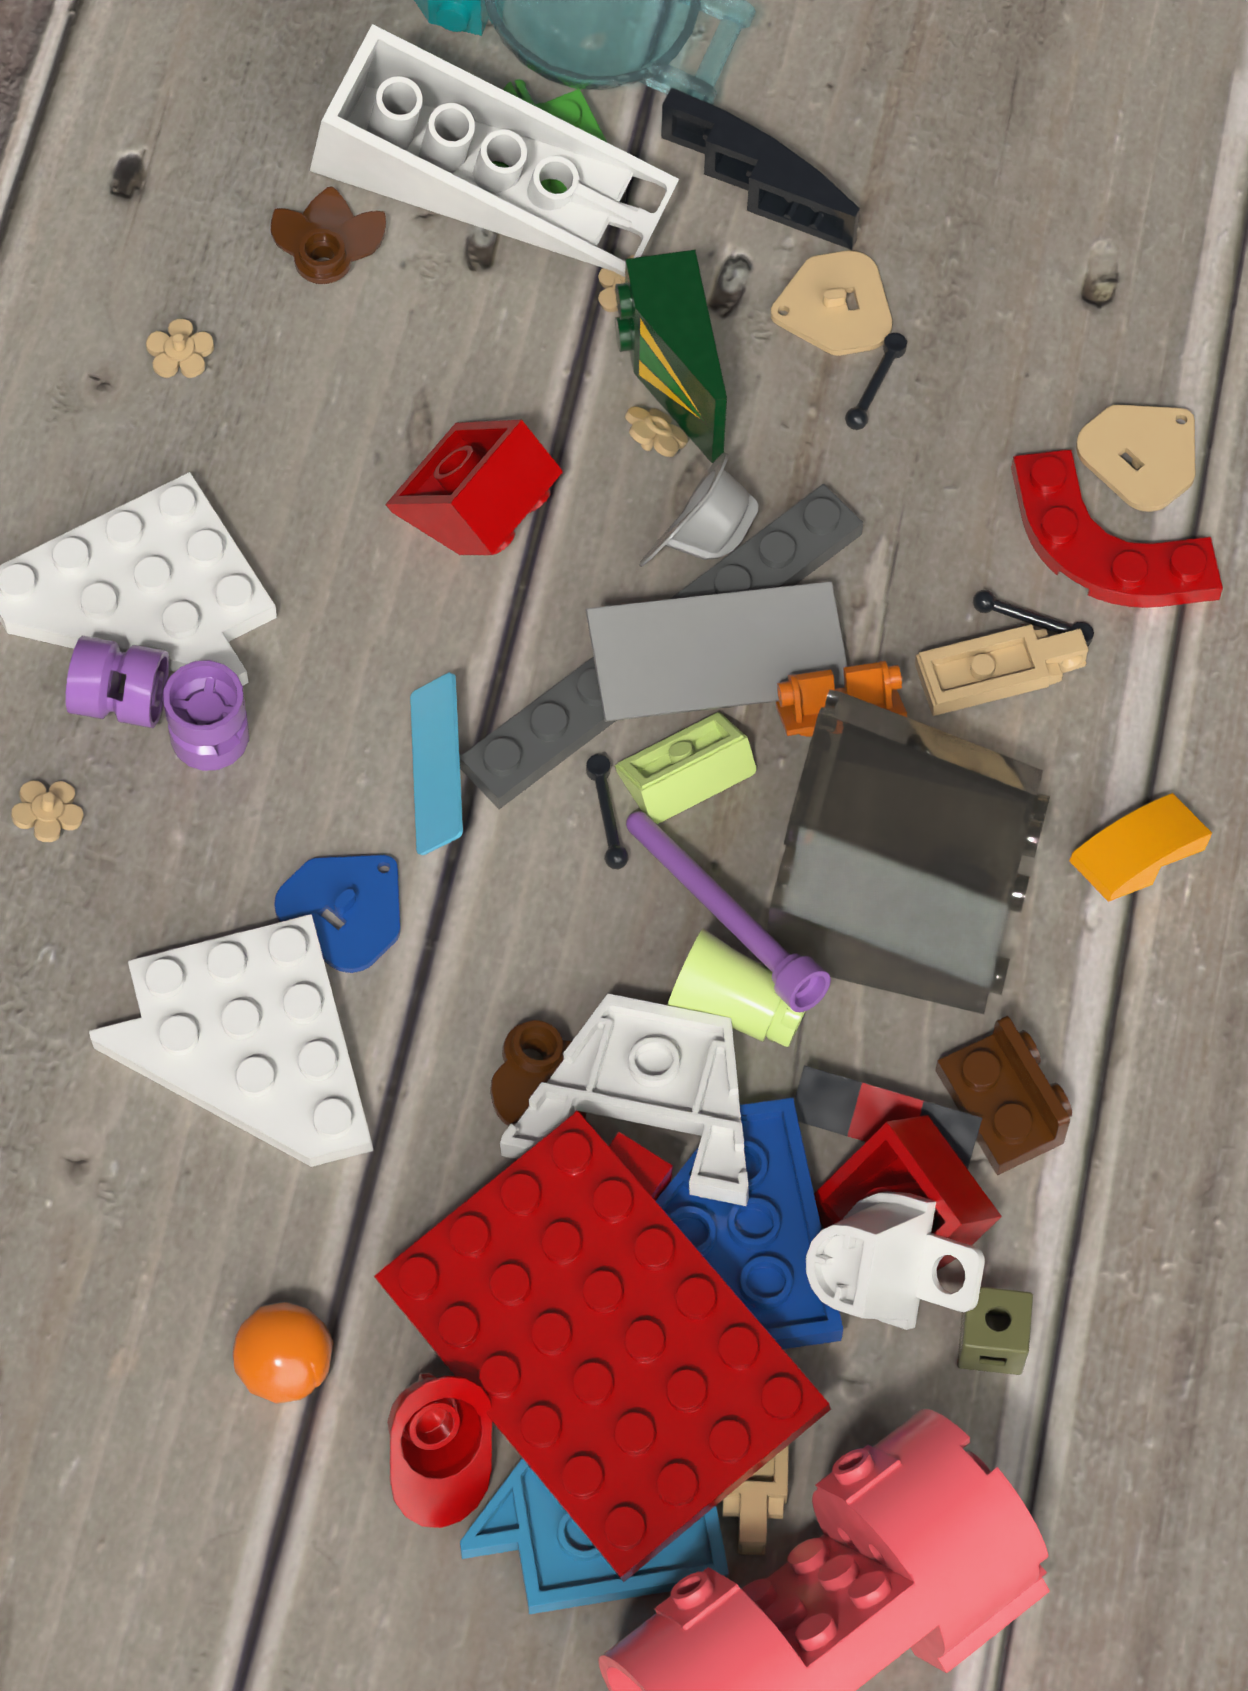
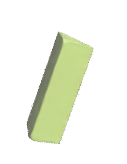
M720 712L615 765L617 774L641 811L646 813L656 824L681 813L756 773V765L748 737Z

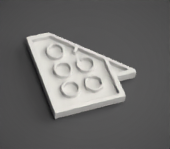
M190 472L0 565V622L8 634L73 649L81 636L115 641L118 643L121 652H126L132 645L166 650L169 654V671L176 672L180 667L194 661L211 660L226 665L236 673L242 686L248 683L247 671L232 649L229 641L277 618L275 604Z

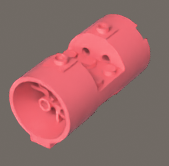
M921 1409L873 1447L866 1445L864 1448L852 1450L840 1457L833 1465L832 1472L815 1485L817 1490L812 1495V1503L817 1521L823 1532L822 1536L800 1543L789 1553L786 1564L766 1579L755 1580L740 1589L737 1583L709 1567L702 1572H696L684 1577L673 1587L671 1596L654 1608L656 1614L599 1657V1668L609 1691H856L911 1648L915 1656L948 1673L1050 1592L1042 1578L1047 1572L1040 1565L1041 1562L1049 1557L1047 1548L1030 1512L1000 1469L997 1467L991 1472L978 1456L963 1449L970 1443V1437L956 1424L933 1410Z

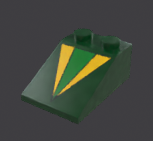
M696 250L625 259V283L615 285L619 317H615V331L619 351L630 352L633 372L707 459L714 463L724 453L727 395Z

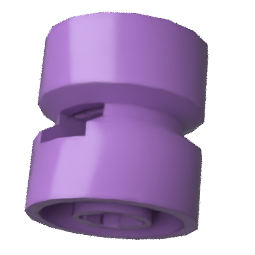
M81 636L73 650L67 675L65 692L67 712L98 719H104L109 712H114L117 720L121 723L154 728L162 713L164 706L163 690L169 679L168 652L138 645H132L126 652H121L118 643L115 641ZM122 674H127L124 693H119Z
M211 660L194 661L180 667L169 677L163 690L170 741L177 757L189 767L202 771L220 770L233 764L244 754L249 742V725L245 710L243 686L237 674L226 665Z

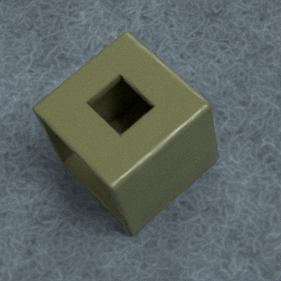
M980 1287L977 1306L973 1310L962 1312L958 1368L1021 1375L1023 1373L1030 1343L1033 1294L1031 1292ZM986 1314L1010 1317L1011 1324L1006 1330L994 1331L986 1324L985 1316ZM980 1356L1006 1358L1005 1362L980 1359Z

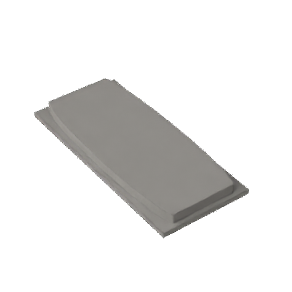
M832 581L587 608L585 610L605 722L779 701L777 683L788 681V675L792 674L796 675L831 669L834 674L835 689L845 687L843 667L848 666Z

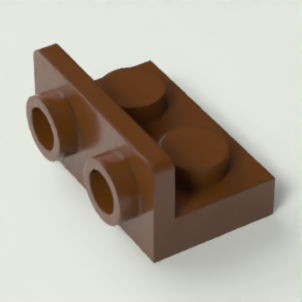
M1005 1016L995 1022L992 1035L937 1060L935 1070L958 1110L982 1118L976 1140L997 1176L1064 1144L1070 1124V1117H1072V1108L1064 1090L1056 1082L1049 1084L1039 1067L1041 1059L1034 1040L1027 1031L1022 1030L1018 1032L1009 1016Z

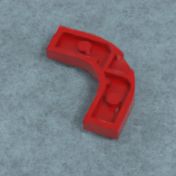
M1071 449L1013 456L1011 471L1025 532L1038 556L1056 575L1061 572L1074 582L1089 589L1088 596L1127 607L1152 608L1220 600L1223 586L1211 537L1150 544L1127 542L1112 536L1094 522L1082 500Z

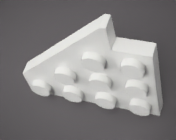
M312 914L128 961L141 1018L90 1030L89 1034L94 1049L310 1167L373 1151L370 1133Z

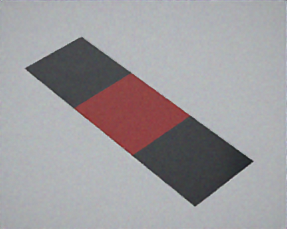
M805 1065L794 1100L798 1122L865 1142L887 1121L928 1115L967 1169L982 1121L981 1117Z

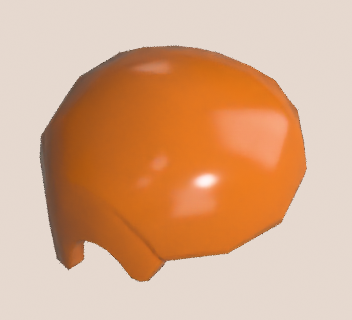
M289 1302L264 1305L241 1324L235 1336L233 1346L234 1369L246 1388L253 1395L276 1404L302 1400L326 1379L330 1369L334 1343L325 1323L309 1308Z

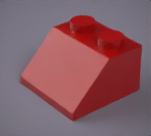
M522 419L457 422L385 505L393 514L458 555H495L504 550L515 537L514 530L526 515L535 511L547 501L550 496L549 488L563 471Z
M928 1115L887 1121L814 1193L820 1223L824 1229L843 1220L858 1201L886 1191L911 1193L936 1201L931 1233L971 1246L1002 1217ZM952 1255L944 1256L938 1263L937 1271L957 1258Z

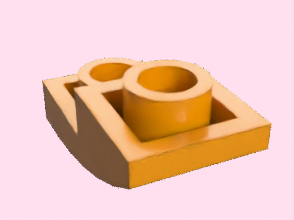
M1171 793L1136 809L1112 823L1072 853L1069 861L1109 902L1153 885L1162 866L1204 851L1212 832L1174 793Z

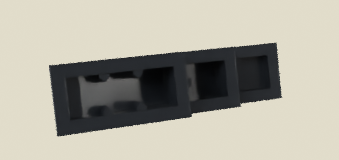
M671 87L662 104V139L705 154L704 175L747 190V211L847 249H853L857 241L860 208L826 176L770 135L719 107Z

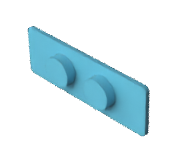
M450 672L418 688L410 696L416 851L420 855H426L460 838L463 833L456 676Z

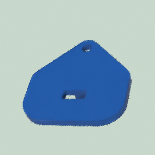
M387 855L310 859L283 883L277 891L274 902L277 919L279 922L312 914L324 961L332 968L341 972L355 973L363 971L372 966L400 936L397 862L394 858ZM382 866H387L389 871L381 873L378 869ZM326 909L345 923L339 930L321 916Z

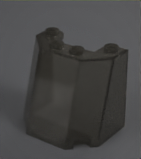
M829 690L824 708L821 707L818 713L784 840L786 847L774 886L767 932L790 955L799 954L812 957L832 978L984 1014L989 992L1002 995L1010 958L998 956L1009 910L1018 913L1022 912L1030 876L1018 874L1022 855L1035 858L1050 796L1039 793L1043 770L843 692Z

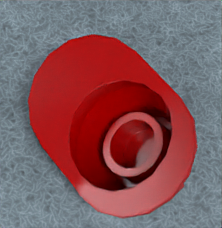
M431 1373L419 1374L418 1382L403 1390L393 1402L387 1423L390 1437V1485L393 1500L406 1518L422 1527L443 1528L461 1522L477 1509L488 1490L492 1470V1420L486 1412L491 1409V1401L480 1385L465 1377L442 1376L436 1378Z

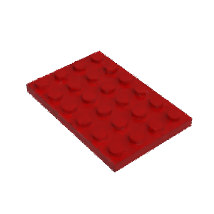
M576 1111L374 1275L379 1285L452 1374L465 1377L481 1386L491 1401V1409L486 1414L623 1582L831 1410L829 1402L579 1111Z

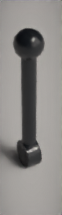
M890 333L885 337L883 345L884 355L857 406L851 408L845 415V421L849 428L860 430L866 426L868 422L866 412L895 358L902 357L906 352L907 340L902 334Z
M989 590L978 591L973 597V606L980 613L995 611L1058 634L1081 629L1087 647L1092 642L1094 631L1086 622H1076L1073 625H1069L997 600Z
M596 754L587 760L586 773L591 780L595 781L608 844L604 860L608 867L619 870L627 864L629 855L626 849L620 846L607 782V778L610 775V761L606 756Z

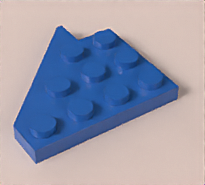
M786 1098L740 1105L749 1187L747 1206L689 1195V1180L698 1148L656 1202L782 1349L841 1341L843 1325L840 1311L826 1305L818 1298L812 1290L806 1274V1255L811 1241L822 1228L794 1099Z

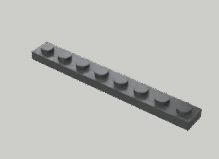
M822 484L670 599L794 586L861 536L863 521L825 484ZM594 657L590 658L460 756V769L498 809H501L615 722H605Z

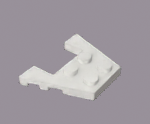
M607 994L564 1051V1060L547 1083L541 1082L529 1099L528 1109L515 1126L513 1124L509 1125L500 1141L501 1156L519 1159L572 1116L575 1111L700 1135L702 1137L689 1180V1195L747 1206L749 1187L731 1018Z

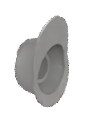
M726 452L722 453L705 473L680 516L646 553L639 563L640 567L650 561L664 546L703 560L718 559L731 553L742 542L758 513L759 505L756 499L724 469L728 460Z

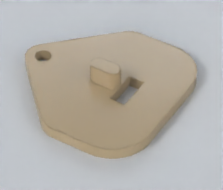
M841 251L810 257L801 266L771 307V319L776 325L835 356L877 349L884 344L885 337L892 331V317L878 268L870 257L857 251ZM853 292L858 309L848 311L846 294ZM780 311H787L788 314H787V315H780L779 312H780Z
M1112 405L1081 429L1076 443L1077 455L1089 470L1129 506L1146 512L1161 510L1188 490L1194 482V415L1189 410L1183 408ZM1182 419V420H1184L1186 423H1185V424H1179V423L1176 422V420ZM1126 452L1132 458L1131 465L1121 457L1123 453Z

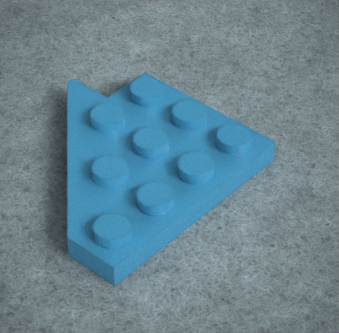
M523 1459L520 1460L460 1541L462 1559L518 1550L529 1614L669 1592L684 1577L696 1572H702L708 1567L729 1578L720 1523L715 1506L623 1582Z

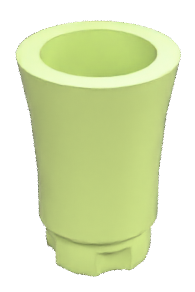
M704 928L700 931L688 954L667 1004L668 1006L731 1018L732 1029L762 1042L767 1037L768 1040L775 1041L786 1047L790 1046L806 1012H794L775 993L772 972L767 967L731 948Z

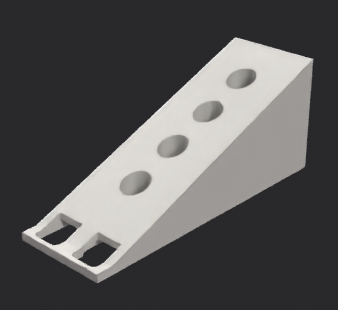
M373 24L321 121L310 167L311 172L611 270L625 277V261L597 247L608 224L639 235L642 241L634 258L641 257L679 181L678 178ZM493 161L503 162V163L507 164L509 167H508V168L498 167V166H496L495 164H493L492 162H493ZM632 176L655 183L665 189V196L655 213L620 202ZM546 179H556L566 186L567 191L561 194L550 193L543 188L540 182Z

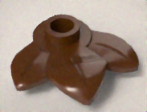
M332 186L327 187L317 195L307 206L303 214L289 209L277 208L274 210L271 220V235L276 245L294 257L295 268L300 276L316 284H329L343 278L350 270L353 261L372 255L380 247L386 232V216L383 211H369L353 217L344 198ZM323 257L330 259L327 261H316L317 259Z
M532 1020L521 1023L511 1029L503 1043L502 1057L504 1064L498 1068L492 1077L490 1094L497 1116L508 1126L510 1124L514 1125L519 1121L529 1107L530 1097L541 1082H548L564 1060L563 1053L572 1042L562 1040L557 1029L547 1022ZM534 1049L541 1054L543 1060L532 1059L523 1050ZM579 1111V1113L584 1118H586L587 1112Z

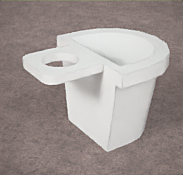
M886 1191L858 1201L843 1220L821 1230L811 1241L806 1255V1274L814 1293L823 1303L833 1309L864 1319H877L908 1330L915 1328L920 1299L959 1312L973 1310L977 1306L985 1258L982 1251L975 1246L931 1233L936 1201L911 1193ZM946 1255H952L957 1258L965 1271L963 1287L956 1293L945 1290L937 1278L938 1263Z

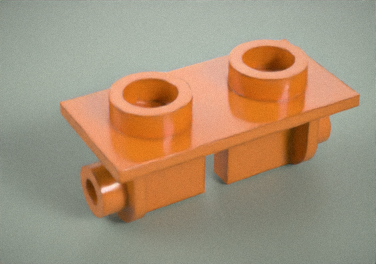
M886 661L843 667L845 687L838 689L834 687V674L831 669L788 675V681L777 683L779 701L776 702V709L787 736L799 734L801 736L814 737L823 735L831 729L857 725L873 728L882 726L890 720L907 718V711L897 691L902 689L899 666H888Z

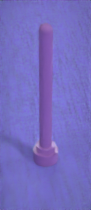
M636 811L628 816L626 820L628 831L772 972L775 993L794 1012L807 1011L823 999L829 989L831 978L812 957L799 954L790 955L646 813Z

